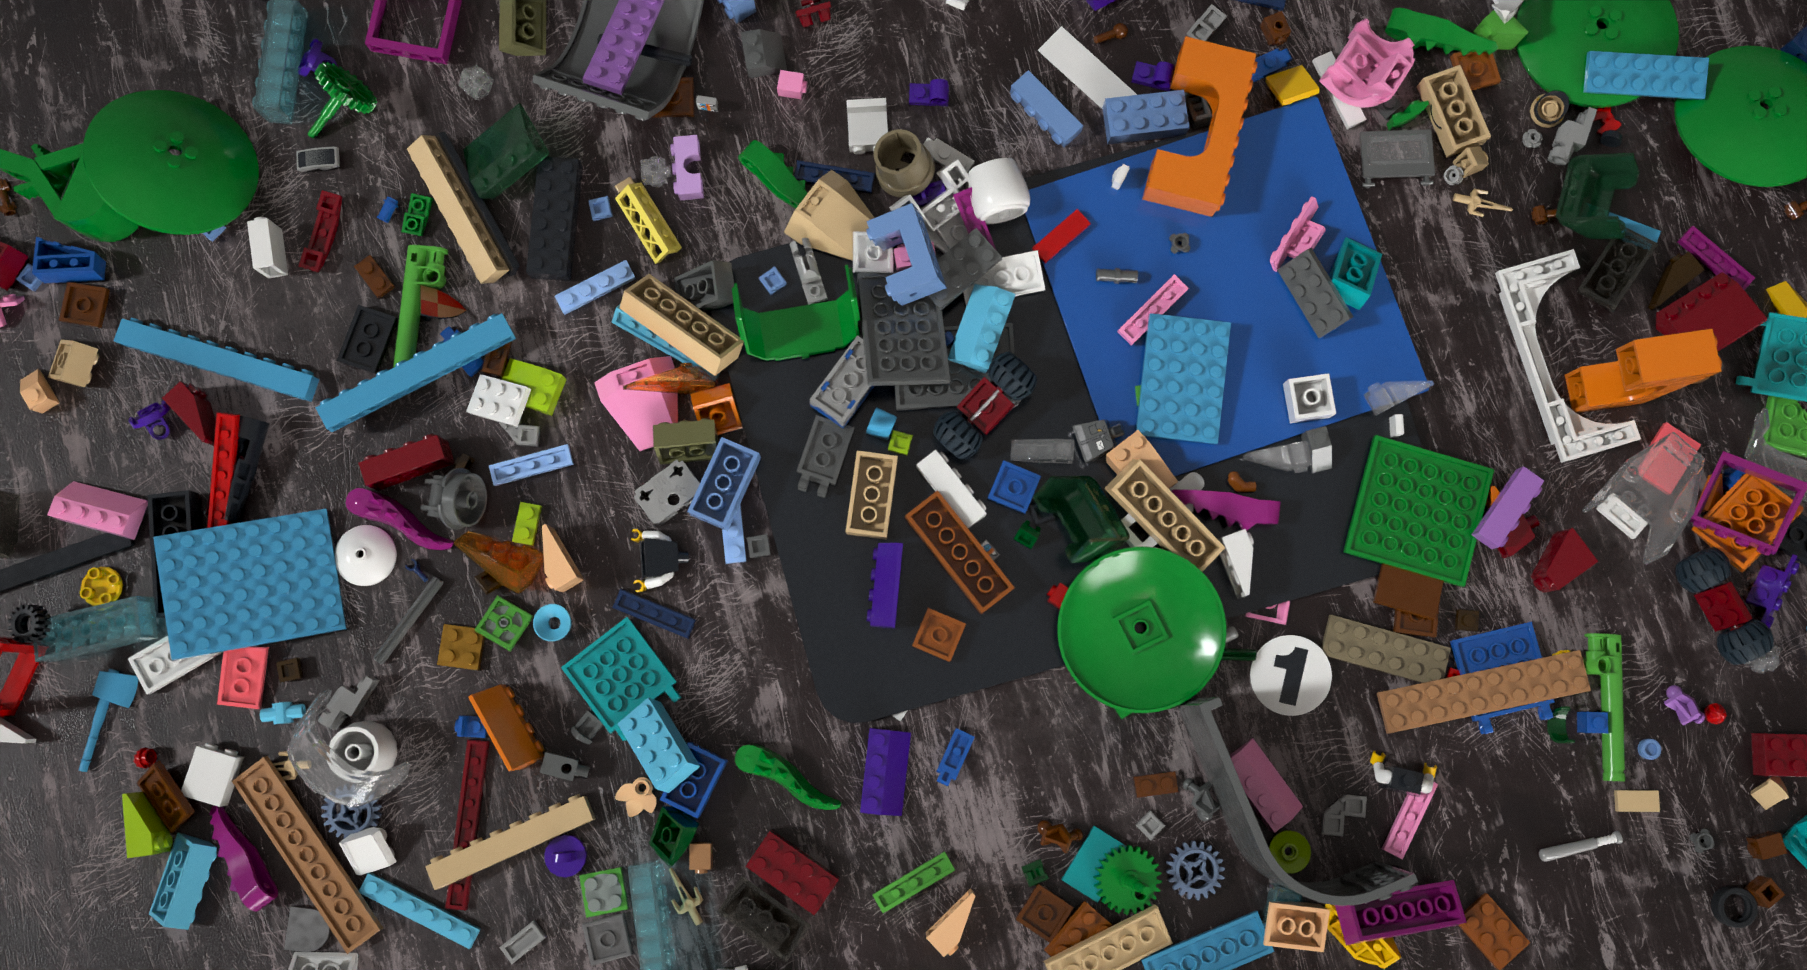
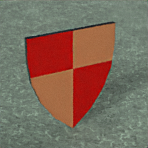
M420 285V315L423 316L425 321L430 322L432 318H453L467 311L458 301L446 293Z

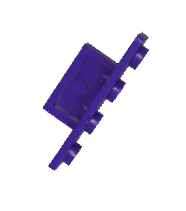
M1792 555L1785 572L1762 565L1746 599V603L1766 610L1761 622L1766 624L1769 629L1774 621V617H1772L1774 610L1778 611L1782 605L1783 599L1780 598L1783 592L1787 593L1791 586L1789 579L1792 574L1796 575L1800 563H1797V555Z

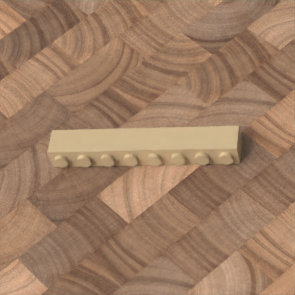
M421 135L407 148L411 160L415 163L421 178L425 181L430 194L445 217L448 227L452 230L458 245L462 248L467 261L472 266L476 278L481 284L495 283L509 271V268L436 136Z
M580 794L568 798L569 803L562 806L561 803L548 807L549 812L542 814L539 811L530 815V820L524 823L519 820L510 824V829L504 832L502 829L490 833V838L483 840L482 837L471 841V846L463 849L460 846L451 850L450 856L443 858L440 855L431 859V864L425 867L434 890L443 888L595 820L596 818L587 796L581 797Z

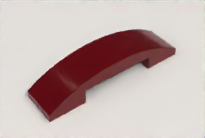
M321 191L316 207L319 211L308 248L304 247L299 267L318 273L321 270L336 235L341 213L342 196Z

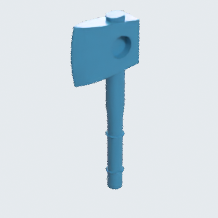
M109 669L108 672L99 671L92 695L100 699L79 771L87 772L90 762H92L91 758L109 703L111 702L126 708L130 707L138 686L137 676L122 674L114 669Z

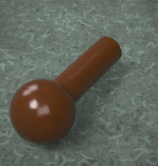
M1118 23L1113 27V30L1093 37V40L1097 44L1114 37L1123 39L1128 34V28L1125 24Z

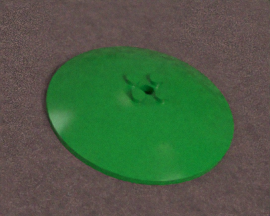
M1524 0L1516 17V20L1528 31L1526 36L1516 45L1519 58L1527 73L1545 91H1562L1568 96L1570 104L1583 107H1613L1641 97L1583 93L1587 52L1601 51L1675 56L1678 48V21L1670 0ZM1603 22L1606 24V28L1600 29L1596 23Z
M1737 46L1717 51L1705 57L1709 58L1705 99L1675 98L1674 105L1678 132L1692 155L1714 173L1745 185L1774 187L1788 185L1807 178V63L1789 53L1762 46ZM1760 103L1767 104L1769 109L1761 107Z
M146 90L117 98L95 115L88 126L83 142L85 171L90 183L101 199L119 215L150 230L168 234L190 235L221 228L244 212L253 199L259 179L258 160L253 145L246 133L224 111L203 99L189 94L168 90ZM176 149L181 154L178 156L172 155L169 150Z
M1147 546L1128 547L1099 557L1086 566L1073 580L1063 598L1059 611L1058 642L1068 671L1086 693L1114 709L1133 713H1152L1173 708L1189 700L1212 678L1219 666L1225 648L1226 619L1222 602L1214 586L1206 575L1190 561L1178 554L1160 548ZM1137 622H1144L1147 625L1144 632L1139 633L1135 630Z

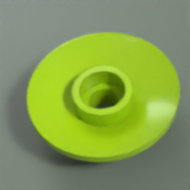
M1289 830L1280 832L1271 840L1269 845L1271 854L1286 873H1297L1303 870L1309 863L1311 857L1310 845L1307 839L1298 832ZM1287 847L1291 848L1290 855L1285 854V849Z

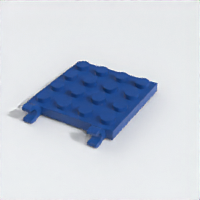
M1532 622L1450 641L1460 675L1542 658ZM1554 699L1474 715L1471 718L1472 721H1479V731L1481 734L1493 733L1489 718L1538 707L1540 720L1551 719L1553 714L1549 704L1555 701Z

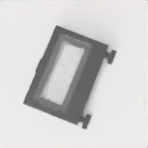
M1431 129L1366 131L1359 133L1363 178H1365V183H1362L1363 187H1375V183H1371V178L1422 176L1423 181L1420 182L1421 185H1433L1434 182L1429 181V176L1435 175Z

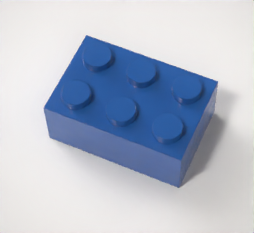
M688 742L687 746L700 767L670 793L663 792L660 800L695 818H699L728 760L693 742Z

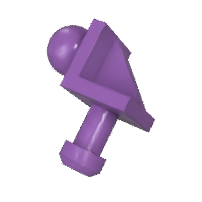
M1672 685L1667 688L1666 695L1669 699L1664 701V704L1676 711L1682 725H1686L1691 721L1697 724L1704 721L1705 715L1699 710L1694 698L1685 694L1679 686Z

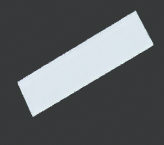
M1062 26L1038 49L1046 59L1102 109L1105 98L1137 95Z

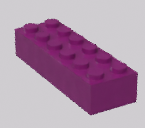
M1454 880L1414 886L1412 889L1404 892L1398 890L1392 893V897L1385 900L1376 899L1357 905H1335L1346 945L1467 923Z

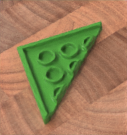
M1768 396L1758 446L1807 457V412L1805 409H1802L1797 400Z

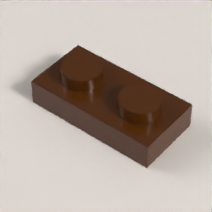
M371 255L354 266L377 298H382L395 288L394 284Z
M512 341L486 354L482 367L483 373L503 377Z
M1175 771L1133 777L1136 798L1178 792Z

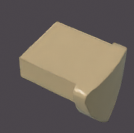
M1778 776L1770 777L1766 782L1751 790V795L1765 810L1781 800L1789 798L1787 788Z

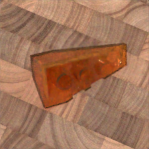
M682 363L680 367L623 385V390L692 394L714 387L715 382L702 367L692 366V363Z
M469 531L454 541L455 546L500 584L518 594L533 583L544 562V554L530 546H513L510 541L504 540L501 543L493 541L489 536Z

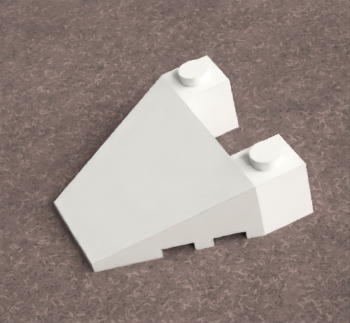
M958 159L951 161L936 172L947 190L923 208H919L911 195L904 196L889 207L893 211L913 203L922 214L930 240L934 242V247L944 254L968 235L953 194L969 188V175Z

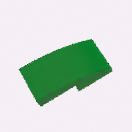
M1413 101L1408 104L1409 106L1403 112L1392 115V118L1387 123L1388 131L1400 128L1414 120L1429 105V102Z
M411 193L408 213L405 212L402 232L417 236L423 235L433 198Z

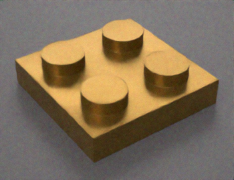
M444 624L437 665L480 671L485 637L475 632V628Z

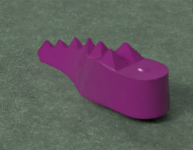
M356 488L349 492L346 497V507L350 512L363 519L390 525L419 546L434 550L450 549L453 546L454 541L434 534L409 509L382 493Z
M1173 489L1171 491L1184 505L1192 504L1197 513L1202 509H1206L1212 520L1218 515L1223 516L1228 527H1231L1234 522H1238L1241 529H1246L1247 531L1255 524H1278L1280 501L1258 500L1230 492Z
M213 805L209 815H212L210 824L214 826L212 839L218 840L220 845L218 857H224L228 865L227 875L231 876L232 879L230 891L237 892L247 908L255 912L259 911L277 898L278 889L256 847L239 831L223 806Z

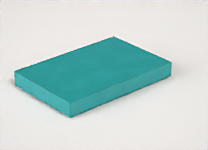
M1093 825L1061 880L1098 903L1101 897L1096 893L1101 889L1094 887L1099 881L1094 879L1093 876L1100 873L1095 870V867H1102L1099 859L1106 860L1104 853L1112 855L1111 848L1118 852L1119 845H1122L1125 850L1127 846Z

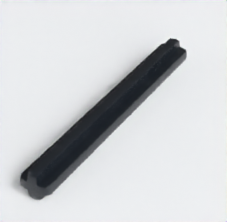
M603 34L598 36L597 44H599ZM647 44L644 45L640 54L688 67L692 64V55Z

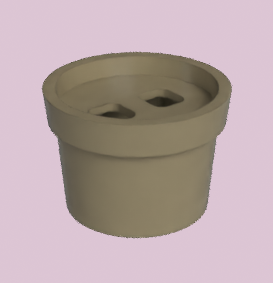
M902 129L892 130L884 134L877 141L874 148L876 175L880 186L885 192L892 196L903 198L906 195H917L927 188L935 173L934 159L927 148L920 143L919 139L912 132ZM905 152L915 155L912 163L909 164L901 161Z

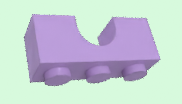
M698 136L673 137L674 144L670 145L671 155L675 156V163H672L673 175H676L677 182L673 183L674 193L678 194L680 200L704 198L701 174H691L686 171L689 163L701 160Z

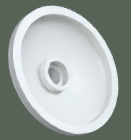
M360 525L348 530L339 539L334 555L336 568L345 580L359 586H371L383 581L391 573L396 563L397 552L393 539L383 529L372 525ZM363 551V557L359 558L358 553Z

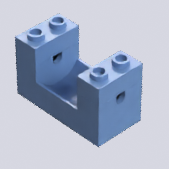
M913 203L867 221L869 228L866 229L870 241L873 240L875 246H879L884 251L904 243L912 265L908 269L885 277L887 281L885 289L889 297L892 296L894 301L903 306L947 288L922 214Z

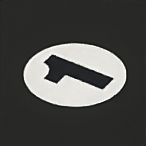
M1295 635L1280 636L1268 641L1256 653V660L1252 662L1250 670L1251 684L1257 698L1268 709L1287 716L1302 715L1318 707L1326 698L1332 681L1331 666L1323 650L1311 640Z

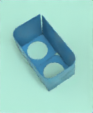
M876 407L866 434L887 441L897 417Z

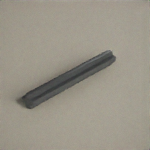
M434 576L375 654L374 660L380 664L386 662L444 582L440 578Z

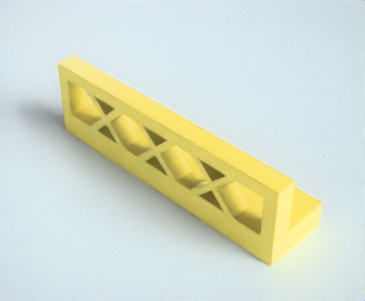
M642 182L628 184L615 199L655 264H658L668 254L677 253L682 247ZM626 195L630 199V206H627L623 199ZM635 211L640 215V222H637L635 219ZM645 228H648L650 231V239L645 235ZM656 244L662 250L659 255L655 251Z

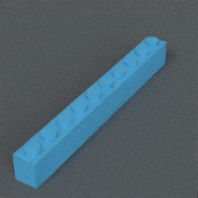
M502 313L493 314L487 318V321L471 325L466 332L455 333L450 337V340L438 342L432 346V349L426 352L420 351L413 356L414 358L408 361H400L390 370L378 372L375 378L362 380L357 384V387L345 389L339 393V396L321 401L320 405L315 408L326 429L334 432L515 340L516 337Z
M131 318L130 321L121 319L114 342L123 346L309 402L313 400L319 379L314 377V373L302 369L299 372L294 370V366L285 363L279 366L275 364L276 361L265 357L262 361L256 359L257 355L248 352L242 355L237 353V349L228 346L222 349L218 347L219 344L207 340L206 343L199 342L200 338L188 335L187 338L182 337L180 332L169 329L168 332L162 331L161 326L152 323L146 326L143 325V321Z

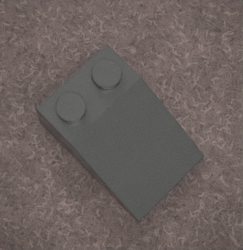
M712 260L674 278L676 293L703 312L722 308L733 303L732 287H734V279L730 262Z

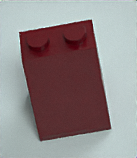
M1574 528L1558 531L1553 534L1531 574L1534 580L1533 584L1543 593L1560 590L1596 564L1598 560Z

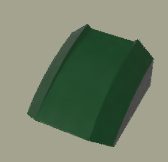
M662 806L649 845L671 868L689 846L700 823L696 822L689 814L673 806Z

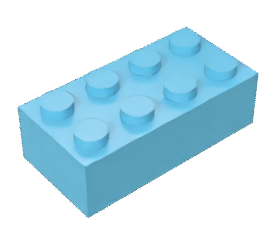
M648 697L618 723L655 789L670 793L700 767L661 702Z

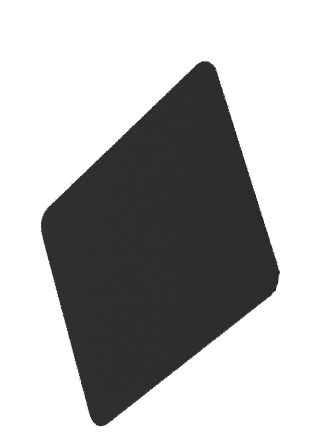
M1209 127L1027 177L1024 180L1028 190L1209 131ZM1025 213L1006 222L986 224L995 248L1002 257L1033 251L1032 248L1036 245ZM796 242L800 255L804 257L806 253L803 245ZM790 243L740 256L729 261L732 265L734 283L738 285L744 308L762 313L808 305ZM898 245L893 247V272H897L894 259V248H897ZM812 248L828 300L822 302L837 300L849 290L845 265H848V268H852L853 273V261ZM935 248L936 258L938 260L942 255H944V253ZM1040 257L1045 290L1015 296L1006 323H1013L1015 356L1021 359L1037 376L1036 387L1029 396L1018 400V403L1014 404L1013 408L987 435L975 424L973 425L982 434L983 440L978 451L969 458L959 459L941 444L933 433L938 418L946 412L955 410L965 419L968 418L957 407L896 410L895 385L875 386L846 424L855 427L836 485L829 484L825 498L817 496L820 484L810 480L806 492L798 490V484L802 475L796 471L815 417L818 415L827 418L810 406V398L851 343L844 348L835 349L832 352L809 355V358L802 359V357L778 361L775 359L766 361L747 354L745 343H743L739 357L727 366L749 449L758 452L761 456L755 471L816 692L824 708L837 719L850 723L869 722L1064 666L1065 663L1058 642V616L1060 610L1047 601L1050 597L1047 593L1053 585L1058 586L1059 583L1069 588L1077 575L1094 560L1112 551L1130 547L1121 536H1118L1096 557L1088 550L1129 513L1104 489L1117 476L1108 465L1106 454L1092 463H1085L1072 426L1098 421L1099 419ZM775 266L787 284L770 295L759 280V277ZM853 273V279H854V285H855L856 296H857V302H858V309H859V316H860V321H857V322H858V329H859V337L863 339L862 324H861V314H860V304H859V295H858V285H857V274H858V273ZM963 293L942 309L944 327L960 325L966 309ZM734 303L711 310L714 320L740 337L735 318ZM1406 399L1326 425L1332 445V469L1311 473L1300 434L1175 476L1177 481H1181L1189 473L1195 472L1204 479L1203 491L1230 492L1258 500L1281 502L1278 524H1255L1247 530V533L1251 534L1254 544H1252L1253 557L1249 595L1237 599L1220 554L1203 571L1219 595L1225 619L1379 575L1381 563L1343 553L1373 436L1378 435L1422 448ZM876 407L897 417L887 441L866 434ZM1395 414H1402L1404 434L1398 438H1390L1389 418ZM893 430L913 435L908 455L888 451ZM934 450H937L938 453L943 452L949 460L947 462L951 469L955 468L961 475L960 481L964 485L968 484L974 492L972 496L976 501L980 499L986 506V516L973 525L969 531L980 544L987 540L999 553L994 562L1015 587L983 614L978 612L905 519L906 514L935 493V490L916 468V464ZM857 451L898 456L887 540L846 534ZM1003 460L1041 476L1029 506L1048 499L1055 519L1035 526L1029 507L1026 514H1023L987 499ZM1236 471L1244 482H1256V492L1235 491L1228 482L1229 473ZM1193 507L1192 514L1217 539L1242 530L1238 522H1234L1231 527H1228L1223 516L1218 515L1212 520L1208 510L1202 509L1197 513ZM1026 520L1030 521V527L1036 529L1038 526L1041 528V534L1032 549L1014 540L1016 533ZM1136 521L1128 527L1142 543L1150 536ZM878 543H903L895 629L872 627L870 622L867 621V611L872 609L873 602L869 601V591L874 589L871 571L872 568H876L877 561L873 560V550L878 548ZM1158 543L1154 546L1155 548L1163 549ZM928 608L966 624L950 662L912 646ZM1137 622L1135 624V630L1139 633L1144 632L1147 628L1144 622Z

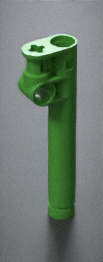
M422 245L408 246L393 368L396 363L403 360L408 361L414 358L413 356L416 354L421 316L420 285L434 289H441L445 286L446 277L443 264L444 256L448 254V250L445 248ZM434 275H438V279L431 282V278Z
M1587 633L1584 634V637L1588 638V651H1586V656L1583 658L1585 670L1588 675H1600L1601 712H1608V734L1602 733L1603 780L1625 781L1622 635Z

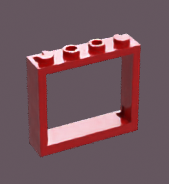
M0 637V656L2 652L19 653L0 693L1 718L7 715H15L47 646L40 643L18 642L12 637Z

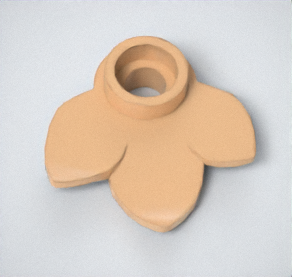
M645 777L637 778L633 783L622 785L615 796V799L618 801H626V810L629 817L638 815L643 809L653 813L657 804L656 797L652 793V782ZM640 784L646 785L644 792L640 791Z

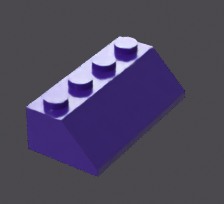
M878 543V548L873 550V560H877L876 568H872L871 571L874 589L869 591V601L873 602L872 609L867 611V621L870 622L872 627L895 629L903 543Z
M869 729L860 813L902 816L911 732Z

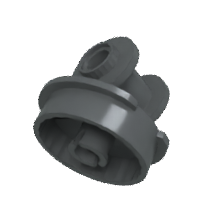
M455 468L448 472L446 476L434 475L433 479H425V484L432 485L428 506L421 505L420 510L428 511L427 516L440 518L445 526L456 530L471 527L480 521L486 509L487 490L484 481L479 475L473 474L464 468Z

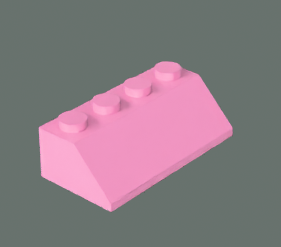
M73 481L54 496L47 515L61 521L135 540L148 506V501Z
M1253 738L1230 754L1251 807L1267 829L1275 833L1296 816L1302 809V804Z

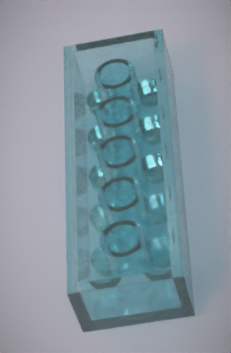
M270 0L267 2L268 15L267 20L264 22L265 35L261 41L262 55L258 60L259 75L255 80L256 95L253 97L252 104L254 109L268 122L292 124L299 80L297 71L302 59L308 12L298 0Z
M134 596L51 616L48 621H52V625H48V628H51L50 632H45L48 636L42 638L43 640L33 643L35 662H57L158 638L154 597Z
M659 859L634 862L627 867L640 969L673 970L672 962L675 961L674 948L671 949L670 940H672L673 936L672 929L667 924L670 912L669 907L665 906L664 898L667 897V889L665 884L662 885L661 876H664L663 863L660 864Z

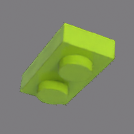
M520 502L512 542L534 546L542 506Z

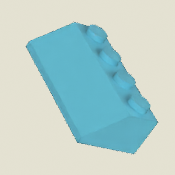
M974 284L948 360L986 373L993 359L1016 294L994 286Z
M177 833L149 915L163 927L189 929L190 923L195 918L196 906L202 899V889L205 882L209 879V869L217 856L216 846L208 841Z

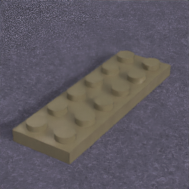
M1329 615L1321 646L1327 657L1420 683L1444 678L1451 650L1450 647L1334 615Z

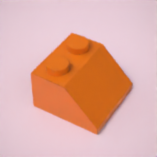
M730 383L691 394L697 421L704 418L714 419L718 435L743 428Z

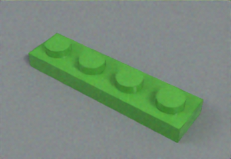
M944 851L872 895L882 913H885L955 871V868Z

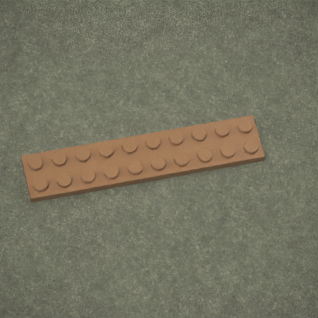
M1576 650L1377 692V697L1386 733L1389 734L1591 691L1581 651Z
M268 756L263 757L235 778L232 783L347 954L351 953L382 930L383 926Z

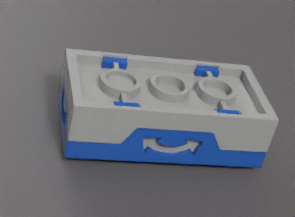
M857 336L810 398V406L841 428L846 426L875 387L868 386L862 338Z

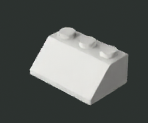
M294 952L288 970H357L358 953Z

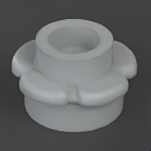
M1529 129L1528 132L1523 134L1522 142L1527 148L1539 147L1542 134L1537 132L1536 129Z
M1452 165L1444 172V179L1449 185L1459 184L1463 180L1462 175L1464 172L1462 168Z

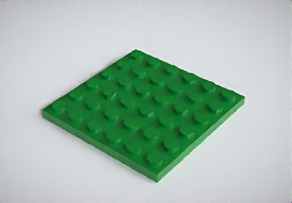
M1378 435L1373 436L1343 553L1429 576L1459 587H1465L1477 540L1471 534L1482 520L1494 469Z

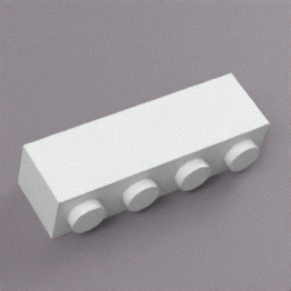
M934 450L916 464V468L935 492L939 491L966 527L970 529L986 516L985 510L987 508L980 499L976 501L972 496L974 492L968 484L964 485L960 481L961 475L955 468L951 469L947 464L949 460L943 452L938 453L937 450Z

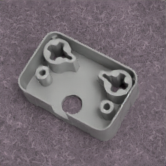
M676 460L652 477L651 480L634 491L636 493L634 499L654 524L662 525L678 513L677 511L683 506L687 507L691 504L700 482L683 461L679 462ZM677 468L682 470V476L675 475ZM645 492H646L647 494H650V495H649V498H650V499H649L648 501H646L645 499H643V498H644L643 493H645ZM671 494L679 496L680 500L677 505H670L668 503V497Z

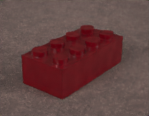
M428 434L423 437V440L418 442H406L403 444V447L398 449H386L383 451L384 454L378 456H366L364 461L358 462L365 486L377 491L455 463L448 441L435 434Z
M1751 733L1753 775L1807 777V734Z
M772 829L745 866L814 916L840 878Z

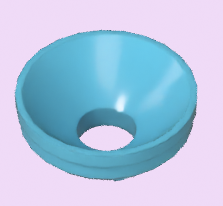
M548 604L536 612L533 619V627L541 639L558 641L564 638L570 631L571 617L564 607L557 604ZM553 617H557L560 620V626L557 629H551L549 626V621Z

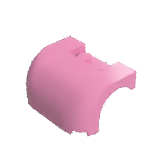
M1366 18L1355 25L1348 36L1349 41L1334 64L1327 68L1319 80L1340 101L1360 108L1374 107L1390 100L1415 61L1412 48L1414 44L1409 37L1398 42L1386 41L1372 31L1369 20Z

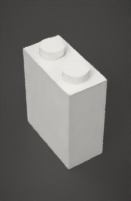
M256 217L253 221H247L253 268L268 279L288 275L282 229L266 217Z
M205 743V746H196L181 790L185 797L218 807L228 806L234 789L232 781L238 777L244 757L238 756V752L231 749H225V751L218 750L217 745Z

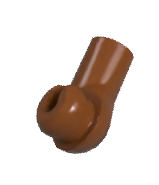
M1236 471L1229 473L1228 482L1235 491L1256 492V482H1244Z

